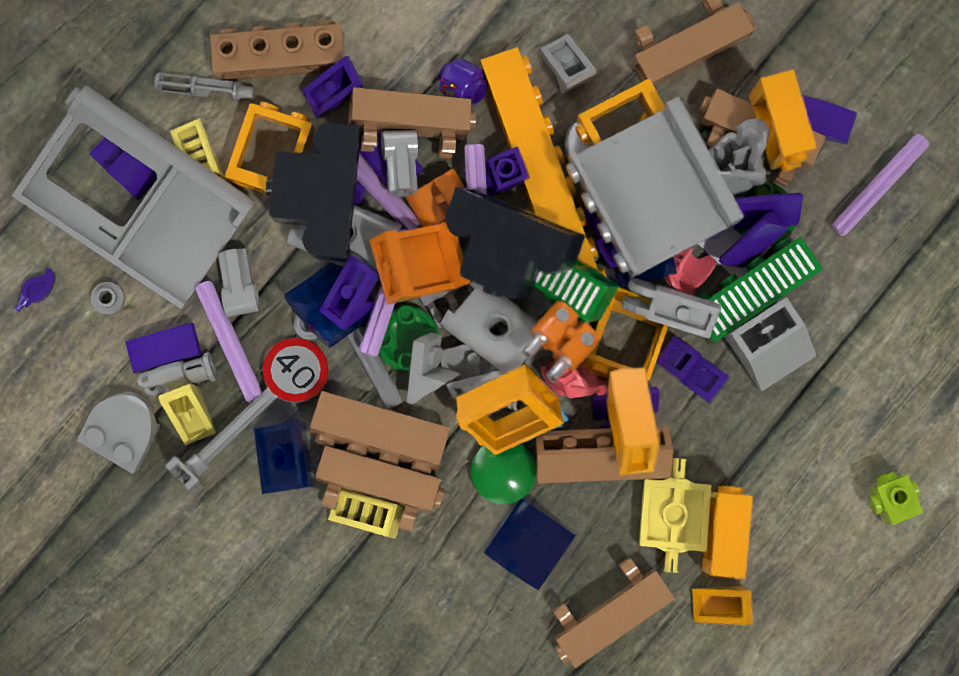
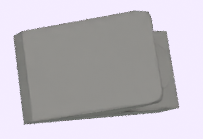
M569 34L540 48L542 57L556 75L563 94L588 82L597 74L594 66Z
M430 332L413 341L407 403L409 404L418 402L460 375L458 372L438 366L443 354L442 348H440L442 335Z

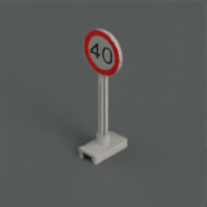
M301 338L285 339L273 346L265 357L262 369L267 389L198 455L194 454L185 463L177 457L169 461L165 467L170 474L176 478L183 472L178 478L182 483L188 478L190 479L184 486L194 497L203 488L198 477L209 468L207 465L275 399L279 398L286 402L300 403L309 401L317 396L325 386L329 372L327 358L320 347L309 340Z

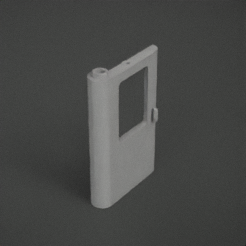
M84 86L82 90L76 87L66 100V104L70 106L67 115L16 188L12 197L182 309L194 292L195 287L199 285L217 259L218 253H221L255 201L89 86ZM80 124L88 125L154 170L157 174V180L124 226L116 224L52 181L47 175L49 168Z

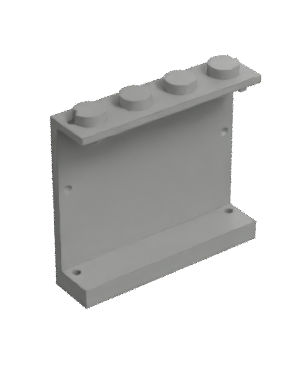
M679 97L667 102L664 110L578 154H575L574 150L569 153V164L566 165L568 174L574 183L580 182L585 191V194L581 196L586 208L590 213L596 212L601 221L597 225L601 236L606 243L612 242L617 251L613 255L615 262L621 272H628L630 278L739 223L744 217Z

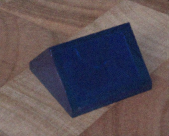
M297 420L255 428L254 434L262 494L313 487L305 422Z
M520 499L484 553L512 575L539 591L576 535L525 500Z

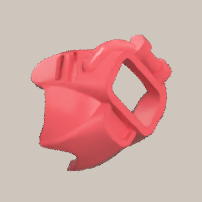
M693 247L660 263L659 272L672 289L695 296V290L710 276L716 266V261L711 256H705L701 259L695 258L691 254Z
M548 361L547 367L540 366L543 378L558 396L567 395L568 398H576L594 393L601 396L608 391L609 380L606 381L590 373L587 367L582 366V363L575 371L567 369L555 383L551 382L546 375L557 361Z

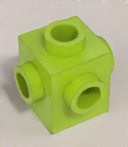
M895 471L877 477V484L868 487L871 493L868 496L870 506L876 515L880 514L883 523L886 525H895L924 513L918 500L921 497L918 485L913 479H909L908 475H896Z

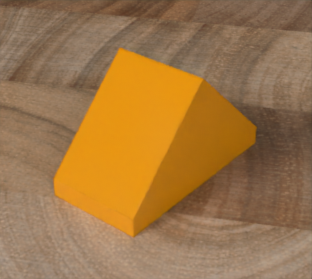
M743 586L692 589L694 622L737 625L753 624L750 589Z

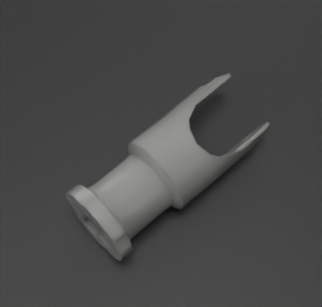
M207 352L204 353L202 358L187 362L179 360L144 372L138 377V384L140 387L145 388L146 394L155 396L170 392L187 384H194L205 380L217 381V371L211 354ZM145 377L148 378L147 382H143ZM152 386L156 387L154 391L150 390Z

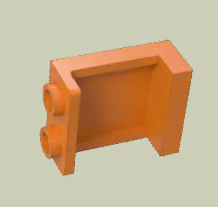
M446 221L438 225L397 232V229L385 231L370 239L387 305L452 291L470 283V280L460 275V269L464 260L460 246V237L450 233Z

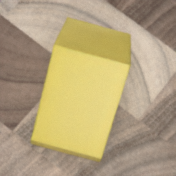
M187 384L159 395L160 403L185 445L216 434L199 386Z

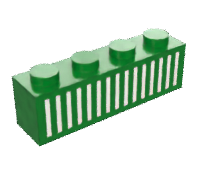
M801 236L793 242L787 237L772 248L775 254L765 260L761 255L745 266L749 272L740 278H737L734 273L718 284L722 290L712 297L708 292L699 297L721 304V311L710 338H705L709 346L823 270V267Z
M577 259L575 266L565 273L544 274L539 271L535 287L543 292L542 297L552 304L556 301L567 304L579 315L577 320L581 323L601 320L620 287L580 259Z

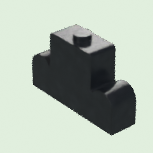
M324 123L320 125L313 135V144L318 153L317 155L278 151L275 154L273 177H267L266 196L271 197L269 215L276 223L308 226L304 230L302 243L308 254L318 260L346 263L349 259L362 135L360 125Z
M455 187L446 214V225L450 233L458 237H471L460 269V275L484 286L483 291L496 297H502V295L511 299L530 297L539 271L544 274H559L570 271L577 262L586 235L467 187Z

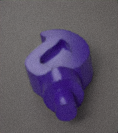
M47 268L43 276L28 279L22 287V295L17 299L19 303L14 309L20 312L23 307L28 308L32 303L45 300L55 284L56 276L53 270Z

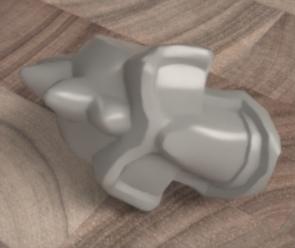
M762 119L744 121L737 126V134L734 132L727 133L716 146L708 150L734 199L744 195L753 186L762 185L766 182V171L763 168L761 157L768 144L770 128Z

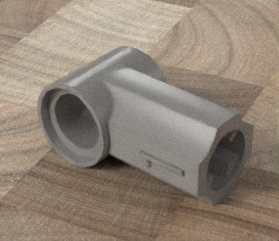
M416 130L382 131L381 152L383 161H386L388 195L407 197L416 194L418 191L415 163L418 155Z
M231 249L218 253L224 286L221 289V296L226 316L230 317L260 311L259 295L256 284L252 281L247 249Z

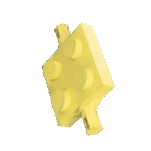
M673 458L671 478L664 480L644 479L638 545L657 547L666 552L664 572L678 573L679 553L689 550L707 552L711 485L696 484L685 479L687 459L679 460V458Z

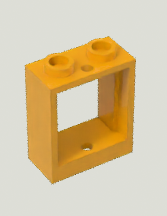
M793 69L760 78L749 94L755 118L762 119L770 128V137L765 148L770 169L773 170L781 167L782 172L801 167V163L809 160L808 156L817 148Z
M650 78L579 114L577 119L578 126L575 127V131L583 145L588 143L592 147L601 142L602 140L592 121L637 98L648 117L664 110L665 106Z
M261 102L259 106L250 103L224 177L231 184L266 195L267 177L241 169L257 119H264L301 131L294 152L308 154L315 132L313 123L309 122L310 118L297 112H291L290 116L278 112V107L266 102Z
M618 288L601 320H598L594 331L601 340L611 310L655 326L656 330L642 367L645 369L648 383L668 326L647 320L645 316L624 309L621 305L624 297L640 299L648 305L651 299ZM599 343L582 363V366L587 367L590 373L599 377L610 376V372L627 367L595 355Z
M526 365L518 367L456 397L458 410L456 412V420L462 430H467L476 438L481 446H485L494 455L564 424L559 397ZM520 399L527 405V407L497 421H493L487 416Z
M622 367L610 372L606 399L619 475L653 472L659 439L645 369Z
M718 486V492H711L707 552H703L701 571L709 575L741 579L746 577L753 496L743 495L744 488Z

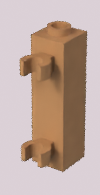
M702 0V5L710 17L657 44L647 25L636 30V35L633 38L642 52L634 56L632 65L641 82L650 78L654 87H657L749 40L755 26L752 15L747 9L743 10L739 2L725 9L722 0Z
M353 87L349 99L348 124L360 125L362 131L361 151L374 152V147L377 146V132L416 130L417 136L440 138L438 157L441 159H452V154H455L456 140L464 141L469 131L474 130L476 112L471 111V99Z
M716 89L712 98L707 95L705 96L698 114L703 115L700 126L711 130L705 143L707 150L716 146L727 133L734 132L737 134V126L744 121L756 119L751 103L720 89ZM813 130L812 133L817 148L808 156L809 160L802 162V166L797 168L804 172H807L813 166L826 137ZM780 167L775 182L787 186L791 182L796 169L782 172Z
M329 446L324 447L315 476L318 482L328 484L322 501L323 507L336 510L342 489L405 507L399 529L408 532L413 531L418 511L432 514L433 507L440 508L445 489L440 488L441 479Z
M628 557L618 564L631 583L577 621L564 603L553 609L554 614L565 628L554 636L558 645L553 647L564 664L570 661L574 668H577L675 600L656 570L651 569L642 575L633 560Z

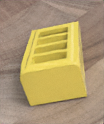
M200 118L170 130L175 146L186 154L203 146L202 150L194 152L189 156L197 162L207 159V162L202 165L224 179ZM199 135V138L185 144L182 142V140L191 136Z
M342 489L336 510H330L328 520L395 539L404 512V506ZM347 498H351L352 502L347 518L342 517ZM360 501L365 502L360 520L356 521ZM376 505L378 507L376 510L373 524L370 525L368 523L370 520L373 506ZM389 509V510H388V513H387L386 520H385L384 527L382 528V524H383V521H384V517H385V514H386V510Z

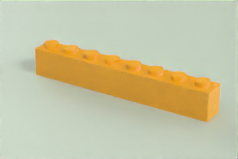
M518 47L481 59V69L485 72L488 90L509 149L520 148L530 176L528 180L522 182L532 213L585 235L583 226L587 225L582 208H576L572 196L576 195V191L571 177H564L561 165L565 164L560 147H554L550 135L554 134V130L549 116H542L539 105L543 104V100L538 86L532 87L528 75L532 74V69L527 56H521ZM585 237L578 259L607 277L604 269H598L594 257L598 256V252L593 238L587 239Z

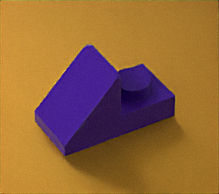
M344 56L303 88L302 91L315 117L321 118L328 115L345 101H349L353 87L363 88V83L350 57Z
M105 137L89 153L93 159L138 200L157 180V174L154 170Z
M350 255L319 311L341 329H347L372 310L375 299L369 296L379 278L378 270L361 257Z

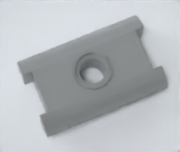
M354 205L352 221L354 233L350 241L349 257L350 255H357L377 270L370 239L385 231L397 229L398 232L402 229V225ZM300 225L298 230L291 228L287 243L306 251L302 243V236L308 226ZM330 261L342 267L346 264L344 262Z
M472 281L470 284L472 293L454 314L449 310L442 319L441 326L504 374L523 365L529 367L543 350V347L541 346L531 359L526 358L521 351L532 340L533 337L530 331L537 324L538 320L504 295L502 297L489 295L483 291L484 286ZM503 325L508 328L507 332L502 336L491 334L492 329L496 326Z

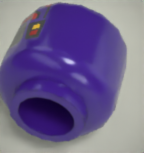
M463 58L455 59L450 64L446 63L438 75L440 81L439 88L443 96L471 99V105L478 104L488 89L485 72Z

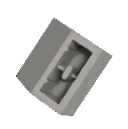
M787 297L725 336L760 392L817 356L806 325Z

